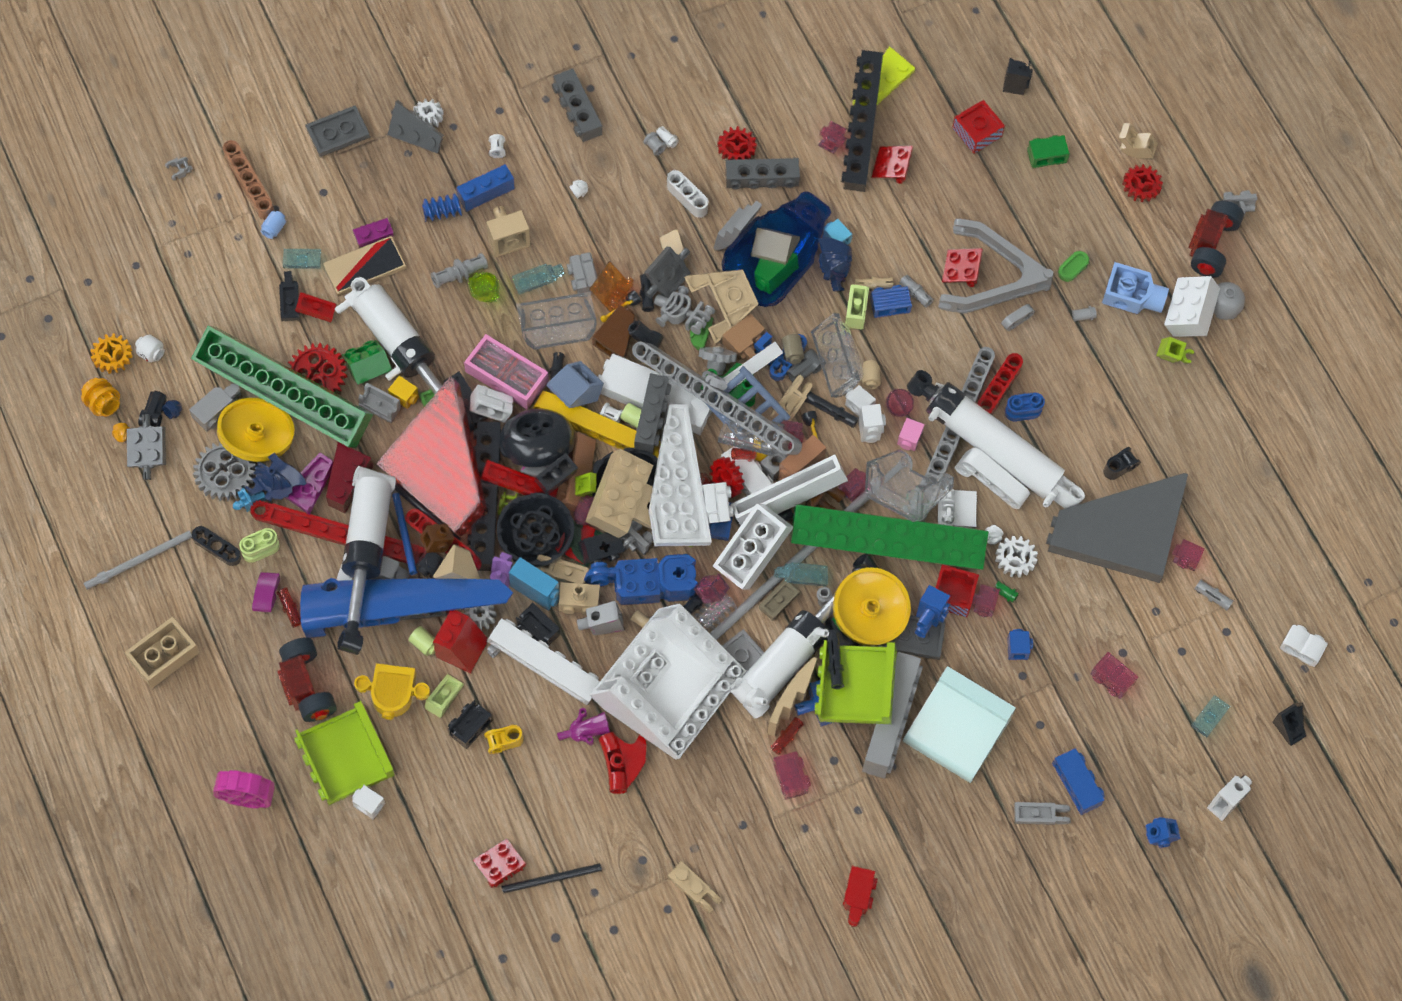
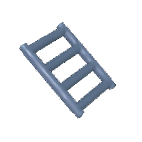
M745 366L740 368V373L727 383V388L723 390L729 393L746 378L753 387L740 397L739 401L745 404L759 392L766 401L754 411L763 414L769 407H772L779 414L771 421L776 425H779L783 420L787 421L791 418ZM716 394L715 397H714L715 402H716L717 399H718V395H717V394ZM706 404L743 446L752 452L753 440L756 436L748 440L742 433L743 427L740 425L735 426L728 417Z

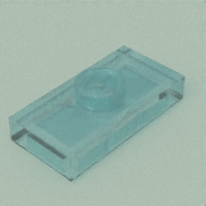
M284 249L283 268L320 269L321 249Z
M1214 695L1192 723L1191 727L1207 738L1230 706Z

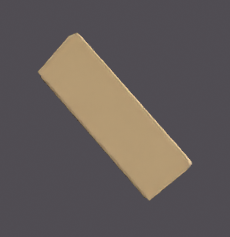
M678 229L660 237L663 250L666 246H669L678 255L682 252L683 245ZM685 258V259H684V262H685L686 267H687V259Z

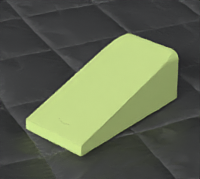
M447 674L426 700L425 709L441 718L464 683Z

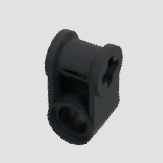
M1126 447L1108 459L1103 474L1107 479L1115 480L1123 474L1134 470L1140 465L1141 461L1136 459L1130 447ZM1110 466L1115 467L1117 470L1111 469Z

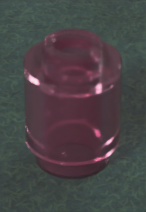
M586 495L579 499L574 512V521L580 525H588L585 521L594 500L592 496Z

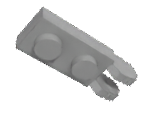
M1015 802V824L1071 823L1070 817H1055V812H1069L1070 806L1055 805V803Z

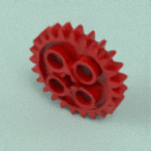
M311 343L310 349L304 345L305 351L302 352L298 349L299 355H292L294 362L288 361L291 369L300 374L307 372V378L316 383H322V386L334 393L336 390L341 392L342 390L339 386L346 385L342 380L343 378H348L347 374L343 373L348 370L346 366H343L346 361L341 359L342 355L340 352L336 354L337 350L335 348L330 350L328 344L323 348L321 343L318 344V347ZM314 358H319L317 363L311 364ZM329 368H334L331 374H326Z

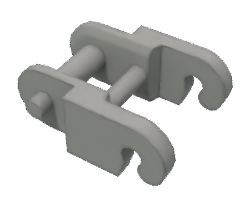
M187 157L175 158L165 164L167 169L171 165L172 167H178L180 171L172 175L173 181L176 180V177L178 179L185 177L186 173L193 170V167L187 163ZM184 164L185 168L181 169L180 165Z
M710 371L702 373V377L705 378L706 382H709L710 386L719 390L727 388V383L723 378Z

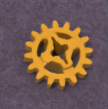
M115 333L112 334V337H108L105 334V339L99 337V343H93L95 349L90 350L92 354L91 359L95 367L100 368L101 372L107 370L108 374H111L112 370H115L118 373L119 368L125 370L124 364L130 365L129 359L133 358L132 348L128 340H124L122 335L116 338Z

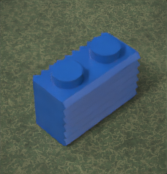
M895 285L890 289L879 287L871 291L870 301L874 318L911 312L912 303L908 286Z

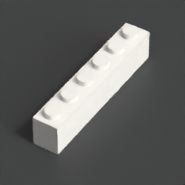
M833 455L731 505L737 521L742 525L757 503L764 504L773 512L779 514L794 507L795 504L809 500L848 480L836 455Z
M501 618L488 638V643L585 705L589 703L592 698L590 696L591 692L600 682L598 676L591 672L586 673L578 663L567 661L562 653L558 651L553 652L545 642L541 640L536 641L528 631H521L515 627L516 625L512 621Z

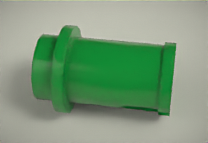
M998 581L995 585L996 588L994 587L993 592L1006 598L1007 602L1011 601L1014 603L1019 595L1017 589H1011L1001 583V581Z

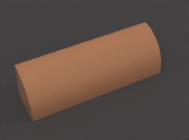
M578 432L575 433V446L568 455L578 467L577 473L559 486L557 499L570 511H583L586 508L587 498L575 496V477L591 472L596 440Z

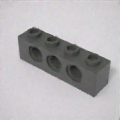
M572 68L554 75L553 91L555 94L558 93L561 107L566 108L567 118L570 123L573 122L576 136H580L582 142L603 135V126L574 69Z
M799 158L726 160V188L757 189L759 187L793 188L799 186Z

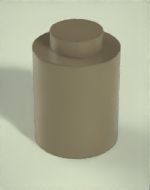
M790 334L784 336L782 343L786 361L791 364L800 363L804 359L800 335Z

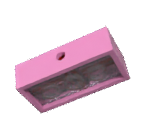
M485 334L464 362L466 373L495 391L512 396L513 402L526 410L529 409L549 382L546 370Z

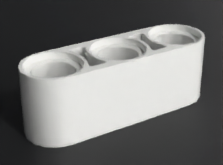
M674 170L669 172L667 176V189L695 217L701 218L706 216L708 212L707 197L680 171Z

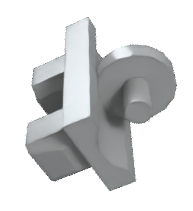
M1249 190L1242 191L1240 195L1235 196L1232 192L1224 193L1223 201H1229L1241 207L1244 211V216L1245 212L1255 211L1256 194H1251Z
M632 521L628 533L621 537L625 550L630 548L633 552L638 549L645 555L653 542V535L646 531L641 536L638 531L642 528V525Z

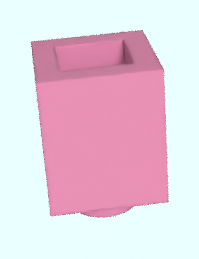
M906 418L897 445H900L905 450L915 451L925 424Z

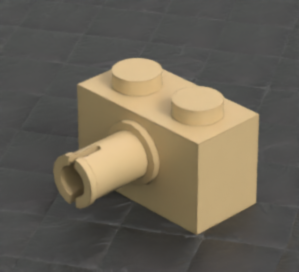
M561 582L559 611H563L565 614L580 612L587 615L586 609L599 605L600 585Z

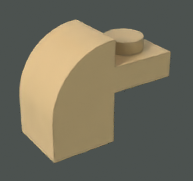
M1124 123L1119 134V139L1122 142L1120 150L1126 155L1139 159L1153 158L1157 142L1152 134L1137 133L1131 123Z

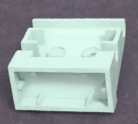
M947 666L906 733L903 742L971 783L994 744L1010 722L1016 707Z

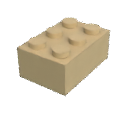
M172 616L124 653L128 661L152 689L199 654V650L193 640Z

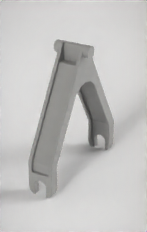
M955 219L954 234L978 238L1018 267L1022 277L1017 282L969 297L942 294L939 301L940 309L958 313H969L1038 291L1050 290L1053 278V271L1051 269L1043 267L985 224L977 221Z

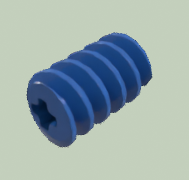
M455 193L452 195V199L445 195V201H443L441 196H438L437 202L433 197H431L430 203H428L426 198L423 200L422 206L425 222H427L428 216L431 221H434L435 215L439 220H441L442 214H444L446 219L449 217V213L456 217L457 211L462 216L460 201Z

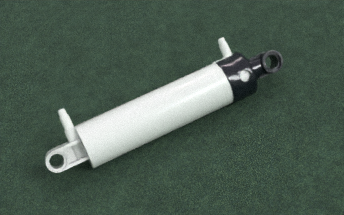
M918 370L907 383V389L912 395L917 397L923 395L928 402L930 399L933 400L926 409V412L930 415V421L936 419L973 447L983 451L1009 474L1041 498H1045L1043 502L1044 507H1048L1054 500L1063 508H1069L1079 505L1085 498L1083 490L1063 475L1065 470L967 397L965 393L952 383L947 382L939 391L938 388L940 386H935L932 383L931 375L924 370Z

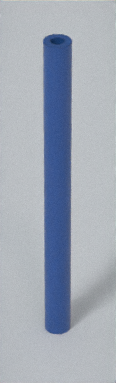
M394 493L392 498L410 575H416L417 569L400 494Z

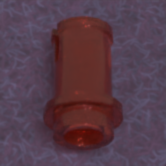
M748 447V449L732 448L731 458L733 460L752 462L757 456L756 449Z

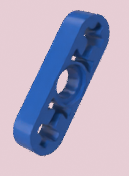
M798 334L801 337L804 352L807 347V339L804 335ZM784 348L782 350L783 353L770 366L769 375L775 381L783 380L787 375V370L794 366V364L783 359L785 355ZM782 364L781 373L775 374V370H778Z

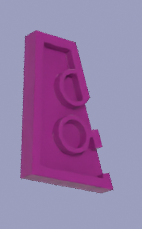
M320 452L300 472L306 479L307 484L293 487V493L286 497V499L310 515L331 475L333 461Z

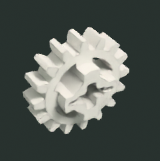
M1012 536L1011 541L1005 538L1004 544L1000 542L999 549L995 553L998 555L995 562H1000L998 568H1004V574L1010 572V577L1017 574L1018 578H1020L1022 573L1027 576L1029 570L1033 571L1034 564L1038 560L1035 558L1038 553L1033 551L1035 545L1029 546L1030 540L1028 539L1024 542L1022 541V536H1020L1019 540ZM1005 550H1007L1006 558H1004ZM1027 556H1029L1028 563H1026L1025 559Z

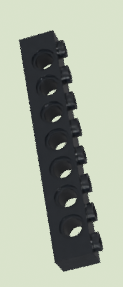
M862 50L861 56H857L856 67H859V73L855 72L854 78L857 89H853L852 100H855V105H851L850 116H853V121L848 124L847 133H851L850 139H846L845 149H849L848 155H844L843 166L847 167L846 172L842 171L841 177L845 190L866 191L883 52ZM869 69L872 72L866 73L864 70ZM862 86H868L870 89H863ZM866 102L868 105L862 106L860 103ZM862 118V119H865L866 121H865V122H859L858 119ZM862 135L864 138L858 139L855 136ZM858 151L861 155L857 156L854 152ZM857 168L859 172H853L851 169Z
M478 421L477 428H474L473 439L477 440L472 450V456L476 457L475 463H472L471 474L475 475L470 485V492H474L473 499L470 498L469 510H473L472 516H469L468 528H472L471 534H468L467 546H471L470 549L481 559L482 565L478 571H491L492 560L495 556L498 485L481 480L480 478L485 467V463L481 460L488 458L490 461L500 464L499 436L501 433V422ZM484 441L491 442L489 445L482 444ZM483 493L488 494L486 498L479 497ZM481 511L487 512V514L484 516L478 515V513ZM480 529L486 530L483 534H479L477 531ZM478 547L486 548L482 552L476 551Z

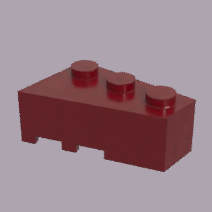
M340 442L337 443L326 495L328 506L344 514L347 512L353 501L355 486H352L355 470L358 466L372 470L373 463L371 457Z

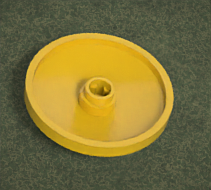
M244 398L232 402L220 413L217 423V436L223 447L234 456L247 461L264 462L269 461L268 457L274 452L280 457L290 448L294 437V423L287 412L261 398Z
M863 568L851 573L839 584L834 594L833 614L838 627L849 639L861 645L879 646L894 640L903 632L910 618L911 603L905 586L896 576L883 569Z

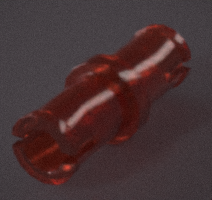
M287 587L280 589L276 594L283 605V612L287 614L293 628L300 626L301 616L297 610V603L293 601Z
M794 717L786 729L781 730V735L770 746L771 750L780 755L789 742L792 743L794 741V736L804 726L803 722Z

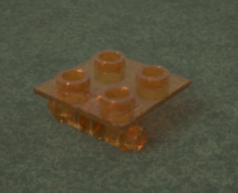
M608 261L589 290L611 312L617 309L620 302L628 295L629 289L634 286V280L630 277L626 279Z

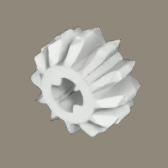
M425 99L424 103L418 101V106L413 108L416 116L432 126L438 127L439 122L443 121V109L439 102L435 103L433 99L430 102Z
M494 605L464 609L465 613L463 614L469 616L481 631L482 627L489 629V624L495 623L494 617L496 612L493 611ZM477 613H482V614H481L482 616H481V617H477V616H478Z

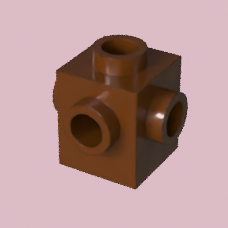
M433 524L426 526L420 539L427 553H443L448 551L454 541V536L448 524Z

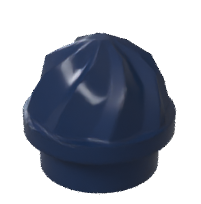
M168 400L162 409L164 414L169 419H172L173 417H179L182 405L177 400Z

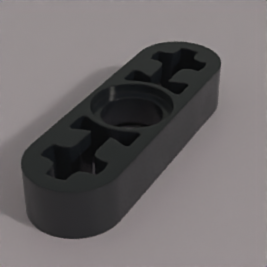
M198 526L193 529L192 538L195 544L229 566H235L240 563L241 554L238 548L204 526ZM204 533L205 538L208 539V542H206V540L202 537L198 539L197 534ZM214 542H220L222 547L219 550H213L211 545ZM225 550H227V552L231 555L235 553L236 558H230L229 560L228 554L225 553Z

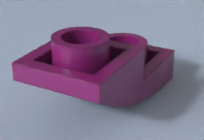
M260 572L253 598V611L272 612L277 599L275 592L280 582L279 573Z

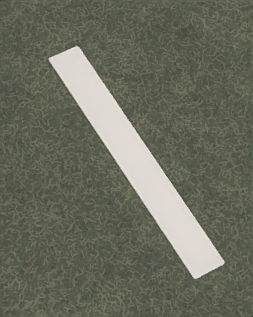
M773 342L723 379L726 383H729L740 373L739 370L742 366H745L753 375L783 352L777 343ZM697 397L690 401L697 413L708 407Z

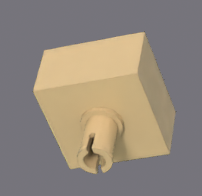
M499 206L500 212L498 207L493 210L496 219L486 222L488 240L495 258L530 246L529 227L522 210L507 215L505 208Z

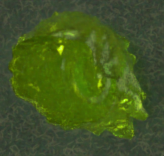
M475 272L473 277H469V289L474 299L480 302L492 303L493 301L496 302L497 298L500 297V283L492 273L483 272L480 274Z

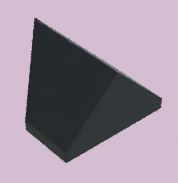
M1303 702L1294 703L1278 713L1272 722L1290 746L1307 736L1304 729Z

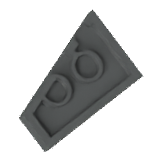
M399 100L395 102L387 135L439 153L444 135L428 122L421 120L416 116L415 112L408 110L403 106L402 102Z

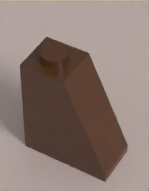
M619 305L592 336L593 345L609 357L615 354L626 359L631 335L628 334V327L635 321L633 311Z

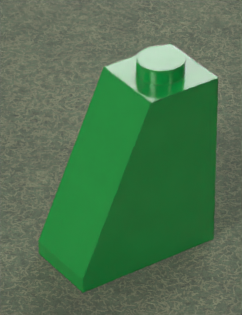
M792 253L786 265L760 258L754 273L758 289L771 294L799 268L797 254Z

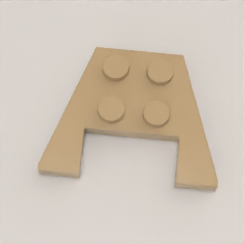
M743 269L687 275L684 277L691 293L710 285L725 317V320L708 327L714 343L720 341L724 333L735 326L759 304Z

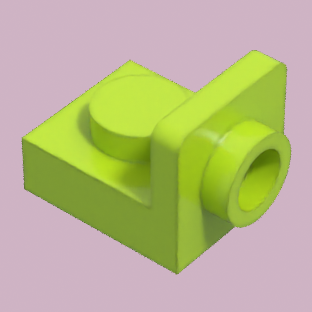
M590 472L575 477V496L592 498V493L596 492L597 486L596 473Z

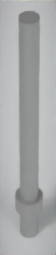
M189 530L106 572L98 573L96 577L83 584L86 590L100 583L104 584L109 581L108 579L192 538V534Z

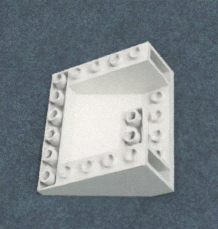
M681 604L660 608L654 613L591 692L590 696L608 713L674 759H679L728 696L732 683L737 678H742L746 670Z

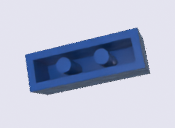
M506 164L457 186L456 189L457 197L467 212L514 190L515 186L514 178Z
M1074 748L1055 757L1052 764L1080 815H1083L1102 806L1105 795L1103 790L1097 787L1093 772L1087 769L1084 756Z

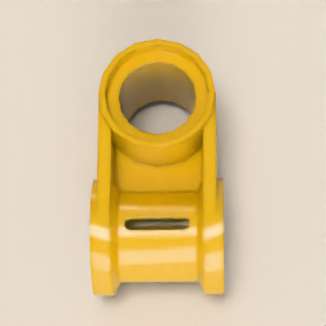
M517 725L493 729L484 733V738H487L489 745V754H497L519 747L524 741L522 730ZM512 733L519 734L517 739L509 738Z

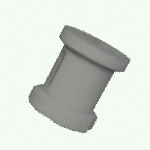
M651 132L643 140V143L653 150L655 156L660 155L667 148V144L660 141L656 132Z

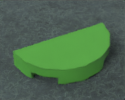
M711 317L709 322H706L704 328H701L699 335L690 330L691 343L697 350L705 348L710 333L708 327L712 326L713 317Z

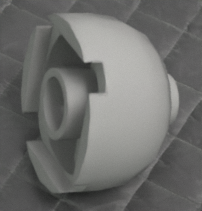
M1231 282L1217 284L1220 287L1214 314H1216L1217 318L1223 320L1236 318L1244 308V292L1238 285Z

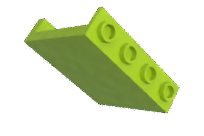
M824 640V646L820 647L822 666L818 667V677L821 678L820 684H817L816 688L819 703H815V715H818L820 722L891 724L897 656L896 644L887 642V647L840 646L841 664L844 666V671L842 672L844 687L842 689H832L831 675L828 672V666L830 665L828 642Z
M361 701L354 704V709L299 733L298 729L295 730L297 735L294 738L298 749L303 748L305 754L302 755L306 766H311L313 772H310L314 784L319 783L321 789L318 790L322 801L326 800L328 805L353 795L357 789L361 790L364 785L371 787L395 776L391 763Z

